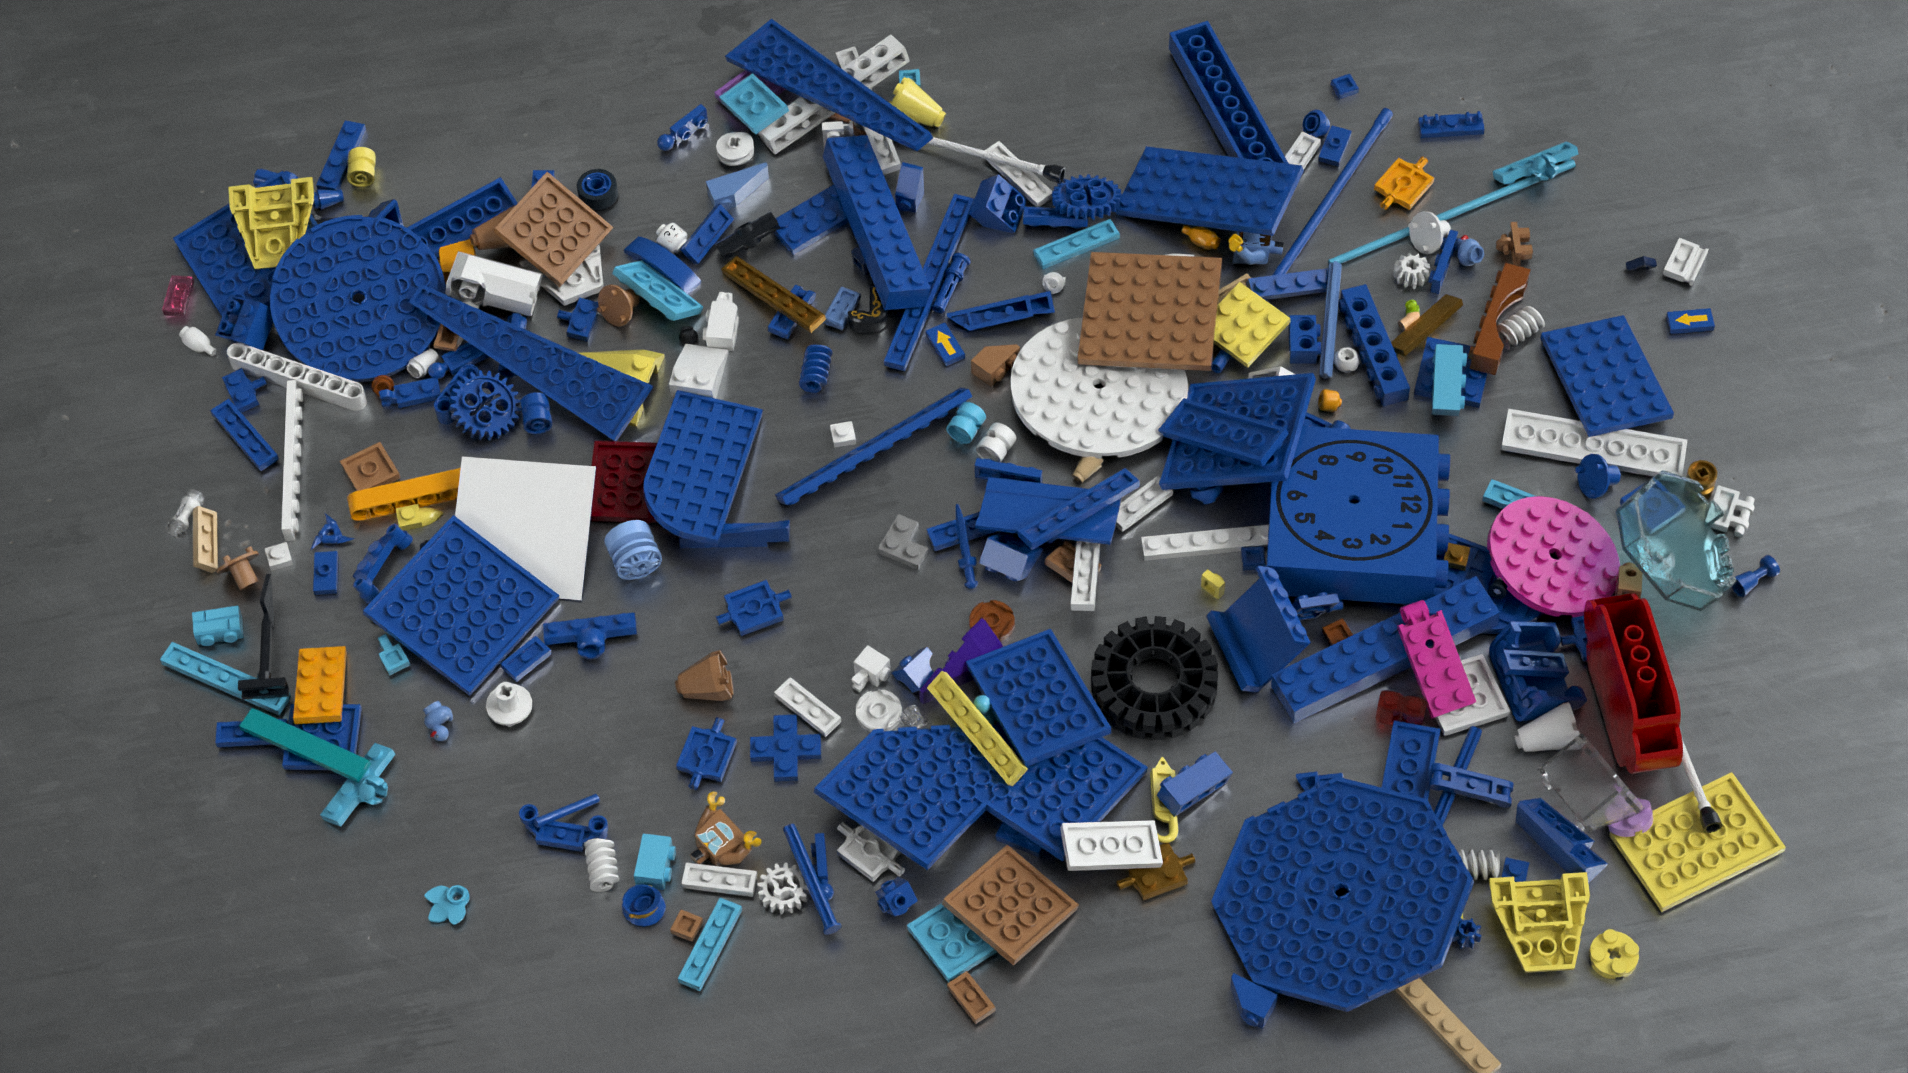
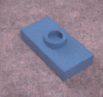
M841 287L825 313L826 320L823 324L843 330L848 321V311H854L861 299V293Z

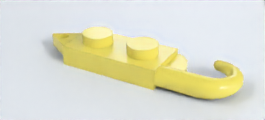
M1161 757L1156 767L1152 768L1150 772L1152 812L1157 820L1168 823L1169 833L1167 836H1161L1157 833L1159 842L1170 843L1175 840L1178 834L1177 816L1174 817L1157 797V794L1161 788L1160 783L1169 776L1175 777L1176 774L1164 757Z

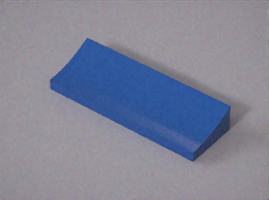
M500 177L407 228L418 235L434 253L437 260H440V247L470 239L472 229L508 208L517 205L518 202Z

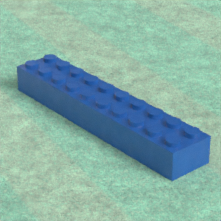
M1204 21L1170 32L1169 50L1229 157L1289 164L1210 23Z
M868 136L827 138L823 159L884 310L925 307L931 288Z
M1477 576L1425 600L1429 616L1442 610L1455 646L1497 626L1499 622L1500 612ZM1398 613L1272 674L1271 687L1294 724L1412 667L1397 629L1398 625H1406L1402 620L1401 614ZM1427 640L1425 643L1428 648H1432L1434 645L1431 640Z

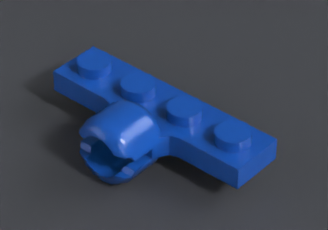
M635 612L543 623L545 645L576 642L578 654L589 660L597 659L604 653L606 638L637 634Z

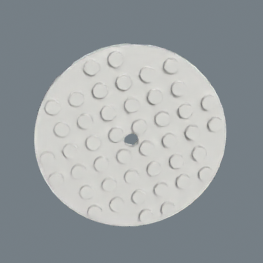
M1083 317L1068 319L1051 325L1037 333L1023 346L1014 361L1011 372L1010 388L1012 403L1021 421L1035 436H1041L1049 441L1048 444L1063 452L1082 457L1102 459V456L1117 455L1119 458L1147 450L1163 440L1164 436L1158 429L1182 399H1187L1188 381L1185 370L1078 364L1077 359ZM1100 382L1104 386L1101 389L1094 387V385L1100 384Z

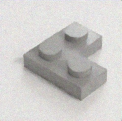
M898 514L879 545L878 554L919 570L929 553L927 547L911 541L919 528V522Z

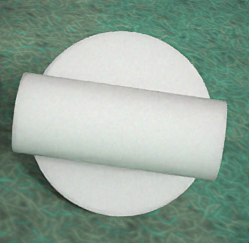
M1057 272L1044 274L1043 288L1047 292L1051 291V294L1059 293L1065 286L1066 277H1062Z

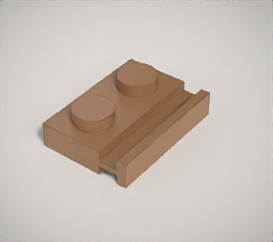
M1065 541L1061 547L1059 546L1045 559V565L1072 583L1076 547ZM1100 563L1098 564V572H1100L1102 566Z

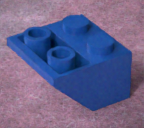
M997 174L981 181L969 215L983 227L1014 233L1028 199Z
M230 295L215 336L263 350L273 325L270 307L260 302Z

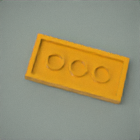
M346 646L299 649L293 714L294 724L342 721L347 656Z

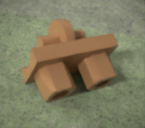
M1510 222L1511 231L1508 237L1507 234H1502L1501 238L1496 241V249L1503 252L1504 255H1509L1511 250L1513 265L1520 266L1521 260L1532 259V245H1521L1520 243L1530 241L1529 228H1518L1517 222Z

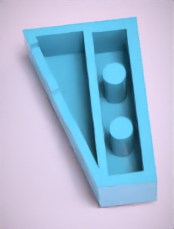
M1436 344L1433 354L1434 372L1432 374L1431 415L1459 416L1460 409H1464L1465 396H1461V388H1465L1466 374H1462V366H1466L1467 353H1463L1462 345Z

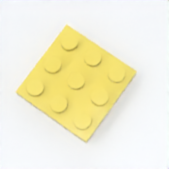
M1239 282L1218 304L1214 344L1248 368L1291 322L1290 317Z

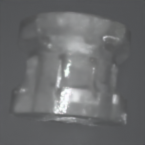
M916 705L906 708L898 718L902 725L917 727V729H924L928 723V718L920 714V709Z

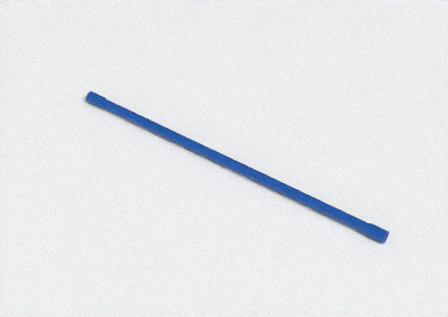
M1383 108L1373 126L1272 275L1287 273L1381 131L1385 129L1393 117V112L1390 109ZM1220 350L1212 362L1211 369L1216 373H1221L1230 360L1231 355L1224 350Z

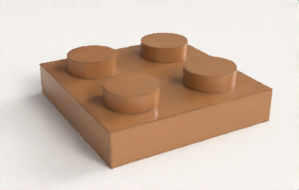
M381 442L340 461L343 470L356 491L390 484L400 479L398 470Z

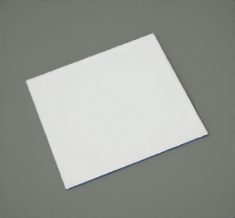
M462 457L455 516L559 594V599L582 601L596 467Z

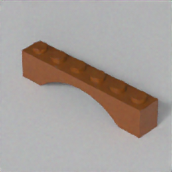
M1505 263L1503 271L1498 270L1495 283L1498 284L1497 286L1493 285L1490 293L1492 301L1488 300L1484 313H1487V315H1482L1479 324L1481 331H1476L1473 341L1476 345L1475 347L1471 346L1468 354V359H1471L1470 369L1496 376L1504 348L1496 328V322L1505 309L1523 299L1531 269Z

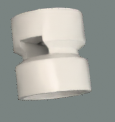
M997 422L993 423L986 432V436L977 445L976 452L981 459L1001 462L1006 456L1007 451L1015 443L1016 435L1006 425Z

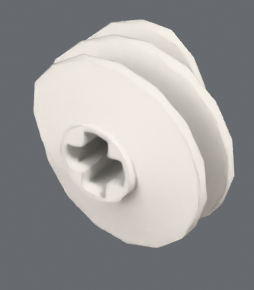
M732 132L721 136L716 144L717 156L722 163L730 166L746 163L754 155V141L751 135L746 132Z

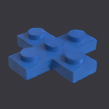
M797 714L773 715L774 736L750 737L751 762L774 761V782L798 781V760L821 759V734L798 735Z

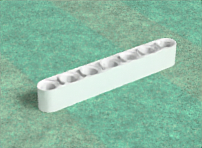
M233 343L227 349V355L234 370L242 368L247 375L256 378L263 376L265 381L287 388V381L296 380L298 389H302L303 394L353 411L362 410L367 404L363 386L358 382L242 343Z

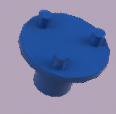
M1599 454L1586 455L1581 460L1579 466L1575 468L1576 473H1578L1577 479L1581 491L1588 498L1592 499L1602 497L1607 492L1609 486L1617 485L1621 479L1619 468L1616 465H1608L1606 460Z

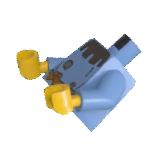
M1237 231V234H1233L1228 240L1230 250L1234 251L1233 263L1249 265L1267 264L1269 253L1282 255L1284 242L1271 241L1270 235Z

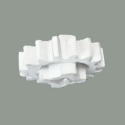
M785 862L783 867L780 868L778 864H775V870L772 871L770 868H767V876H760L761 883L757 885L759 899L763 901L764 907L770 905L771 912L779 909L780 914H783L784 910L788 909L790 913H793V907L796 906L798 909H801V901H808L806 894H810L801 871L797 872V865L788 868V863ZM795 880L799 883L800 889L794 883ZM768 888H769V889L771 890V892L773 893V896H771V895L769 894Z

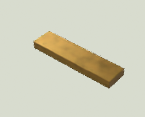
M1445 294L1391 342L1395 353L1403 356L1408 355L1463 306L1462 299Z

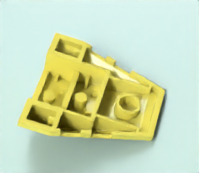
M313 177L291 179V184L254 188L249 184L228 187L230 210L236 219L238 230L242 234L254 269L277 267L281 257L297 238L300 239L306 234L314 202Z
M644 349L579 353L646 383H649L652 373L658 374L665 357L662 353ZM643 403L628 425L637 427L644 410Z

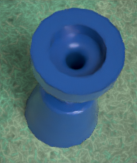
M1766 555L1760 559V568L1754 572L1747 571L1730 578L1732 590L1736 595L1743 598L1758 584V579L1764 575L1773 578L1780 574V567L1776 560L1770 555Z

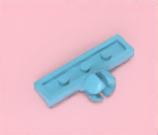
M1566 141L1492 171L1493 177L1503 184H1512L1518 178L1532 175L1539 180L1548 181L1549 178H1554L1558 172L1559 167L1555 164L1569 161L1571 157L1578 155V148Z
M374 743L364 756L365 759L370 760L371 765L360 782L357 783L347 779L320 814L322 819L341 827L359 803L380 804L383 800L376 796L386 798L388 785L379 776L396 755L391 748Z

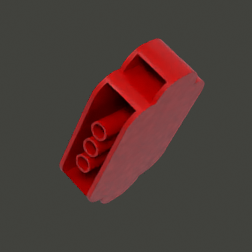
M1635 593L1587 600L1584 608L1587 663L1618 765L1626 767L1630 774L1679 767L1683 758V742L1679 727L1681 721L1680 702L1648 601L1645 598L1639 599Z

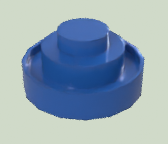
M1223 485L1190 488L1192 498L1203 501V504H1209L1216 501V498L1223 492L1224 488Z

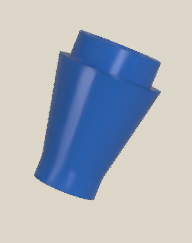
M341 189L316 190L314 192V209L321 211L339 202H344Z

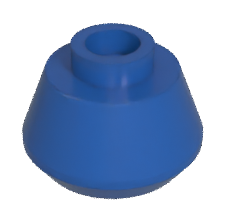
M1312 110L1303 119V131L1316 138L1324 136L1329 131L1330 121L1321 110Z

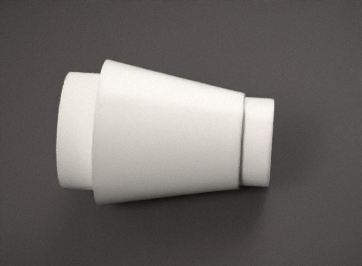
M430 348L410 359L407 365L409 374L417 379L424 377L428 372L429 366L439 358L437 352Z

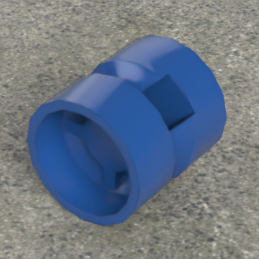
M539 392L523 396L520 403L524 430L530 434H542L552 428V417L548 396Z

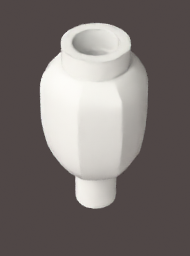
M185 326L180 331L179 337L182 338L183 344L198 353L206 352L210 356L215 355L217 350L210 345V339L199 329Z

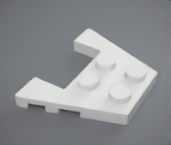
M600 245L594 249L561 287L557 286L528 260L519 262L520 268L541 273V287L564 306L578 301L579 297L586 298L599 293L604 287Z

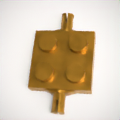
M1163 843L1160 845L1163 860L1161 868L1128 869L1129 876L1116 880L1117 886L1121 890L1133 885L1139 891L1143 900L1188 884L1183 867L1196 863L1195 857L1191 853L1179 858L1174 853L1170 843Z

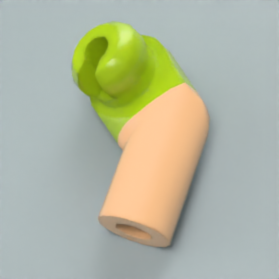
M1413 299L1405 303L1406 316L1398 321V326L1403 331L1420 317L1419 305Z

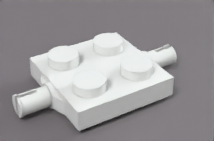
M841 822V825L839 824L837 830L847 838L837 850V855L872 882L887 869H890L899 877L904 873L905 868L895 862L896 858L901 854L900 851L862 825L851 829L844 822Z

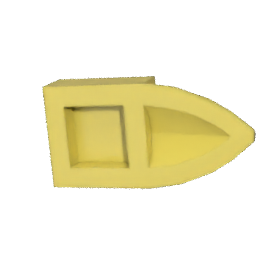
M418 504L396 508L398 524L402 530H411L430 525L443 515V512L438 509L419 508Z

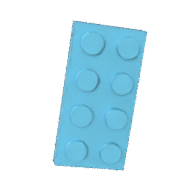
M641 260L614 267L612 274L622 284L630 287L636 295L643 297L652 307L664 313L666 318L675 321L701 314L703 306L644 261Z

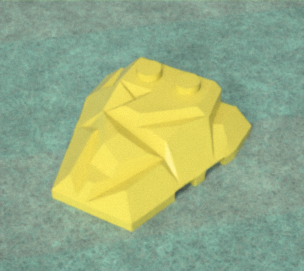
M1587 872L1562 874L1561 878L1557 880L1515 882L1514 877L1490 878L1489 885L1492 905L1524 973L1574 970L1582 927L1585 922L1586 908L1590 898Z

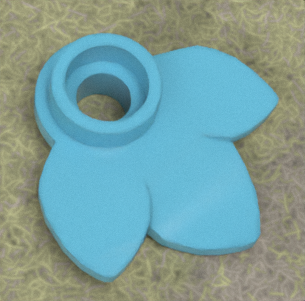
M441 885L425 893V898L434 904L429 913V921L440 923L449 919L452 925L461 922L466 914L465 906L470 899L468 890L460 885H454L450 888ZM456 896H461V897H462V898L459 899V900H454V898H455Z

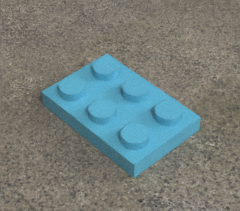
M753 73L719 97L721 103L755 135L789 111L788 106Z

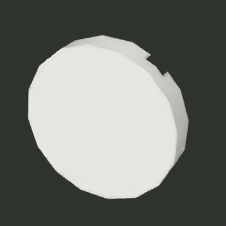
M887 690L869 691L860 697L856 704V718L859 725L868 732H872L874 729L891 731L899 724L902 718V706L899 698L892 692Z

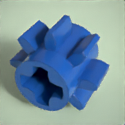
M1461 918L1452 942L1457 941L1460 949L1463 947L1473 949L1474 941H1481L1482 935L1478 934L1481 930V925L1476 926L1472 918L1470 920H1463Z

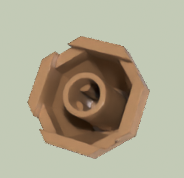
M721 650L709 653L678 674V680H675L678 694L681 693L684 698L717 701L732 699L734 694L730 670H726L725 665L728 664Z

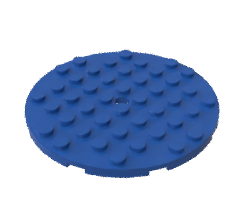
M350 215L320 223L311 228V231L300 239L297 238L283 254L275 269L270 294V310L276 331L282 343L299 362L355 382L373 381L379 375L391 376L406 369L410 359L430 348L436 339L441 323L409 301L420 284L443 294L446 291V284L436 256L418 235L405 226L389 219ZM360 293L365 296L360 304L352 300L355 294Z

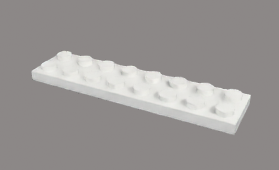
M1508 409L1501 450L1578 464L1586 455L1599 454L1606 460L1608 465H1616L1620 471L1681 481L1688 440L1629 429L1588 437L1581 421Z

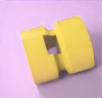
M356 147L349 151L347 181L351 185L367 187L374 183L376 155L373 150L366 147Z

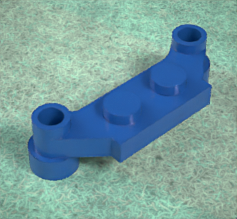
M397 524L390 525L386 530L387 534L369 546L368 552L363 560L359 562L357 570L352 576L355 579L353 587L360 593V597L366 603H370L380 593V590L372 582L394 546L399 550H404L412 543L413 537L406 530H402Z
M526 804L519 810L521 822L535 836L536 844L583 852L584 842L596 838L606 839L608 835L607 820L601 815L593 816L589 820L588 826L553 821L536 828L533 820L539 817L537 807L532 804Z

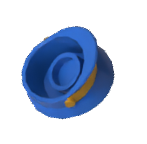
M635 885L626 891L622 899L623 915L632 924L638 926H650L657 923L663 917L666 910L665 901L661 893L651 885Z

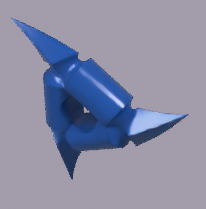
M325 513L327 524L315 536L311 550L321 542L323 544H336L337 542L338 544L355 538L342 536L343 534L336 524L337 522ZM329 532H333V533H334L333 535H330V536L327 535Z

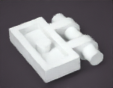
M1718 485L1705 526L1726 533L1728 527L1733 526L1735 528L1734 536L1741 538L1748 529V519L1753 514L1755 499L1747 496L1745 501L1738 499L1739 491ZM1734 509L1741 512L1739 517L1733 515Z

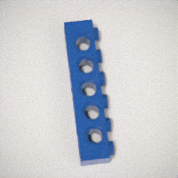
M1364 284L1341 290L1338 307L1340 312L1345 314L1347 329H1351L1353 333L1352 340L1354 346H1358L1360 350L1361 363L1366 364L1367 377L1370 382L1373 381L1376 398L1381 400L1383 407L1408 401L1410 386L1367 285Z

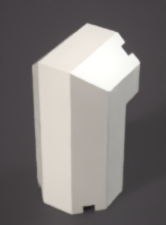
M458 251L446 283L445 294L451 295L453 298L475 308H479V305L483 304V306L490 305L532 316L538 298L537 293L541 286L542 274Z

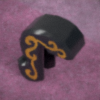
M875 285L870 287L869 312L864 310L848 311L850 328L858 333L870 334L879 332L885 328L888 322L887 310L883 308Z

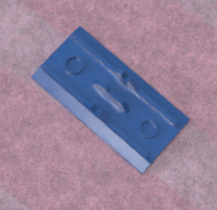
M988 477L985 495L975 528L1018 534V530L1088 489ZM1122 498L1048 540V543L1050 544L1058 538L1111 545Z

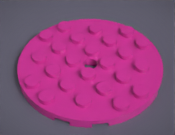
M1526 497L1507 505L1493 521L1487 538V550L1490 551L1492 559L1490 564L1497 578L1501 577L1508 586L1507 590L1530 608L1559 617L1561 614L1580 617L1584 615L1587 600L1611 597L1614 593L1620 566L1616 547L1599 522L1579 507L1567 501L1551 497ZM1556 552L1555 555L1558 557V560L1553 559L1550 553Z

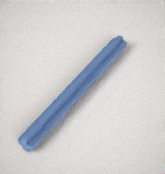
M1338 261L1330 263L1328 268L1319 376L1323 379L1331 378L1333 374L1342 265Z

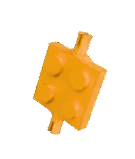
M1422 156L1416 164H1413L1398 157L1374 185V190L1386 197L1380 203L1382 209L1387 210L1393 202L1400 204L1408 210L1416 204L1434 183V177L1423 170L1424 166L1428 163L1427 158L1424 159V156Z

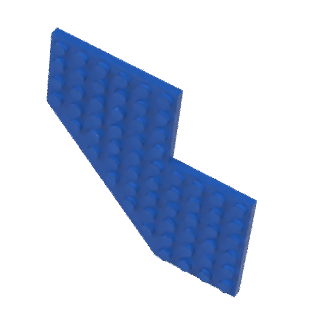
M999 722L996 725H992L1018 756ZM936 725L931 726V729H917V727L898 728L897 731L874 729L814 788V793L926 870L985 811H988L1061 861H1064L1066 857L1060 830L1062 823L1101 822L1147 773L1148 767L1101 737L1028 766V770L1016 784L1010 786L960 727Z

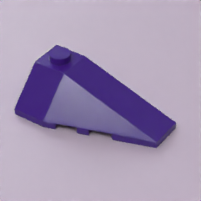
M983 618L963 636L961 640L964 643L958 651L954 652L952 650L950 652L945 667L943 669L937 668L920 689V702L922 704L936 699L927 687L941 671L947 672L960 687L974 680L968 671L966 661L1003 647Z

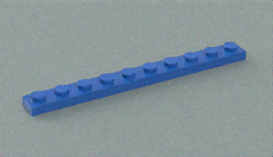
M958 194L953 195L923 267L931 288L926 306L905 309L884 359V366L902 371L906 370L944 279L945 270L949 267L969 219V211L974 198Z
M958 388L775 494L778 502L785 505L795 504L800 500V496L814 493L819 489V485L833 482L838 478V474L852 471L856 468L857 463L871 460L875 457L874 454L876 452L890 449L895 441L907 439L914 430L928 427L933 419L947 416L949 410L954 407L959 408L963 402H967L966 400L973 397L970 390Z

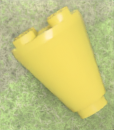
M904 77L901 83H898L893 91L895 96L889 103L918 124L939 128L946 116V113L942 111L943 108L912 79Z

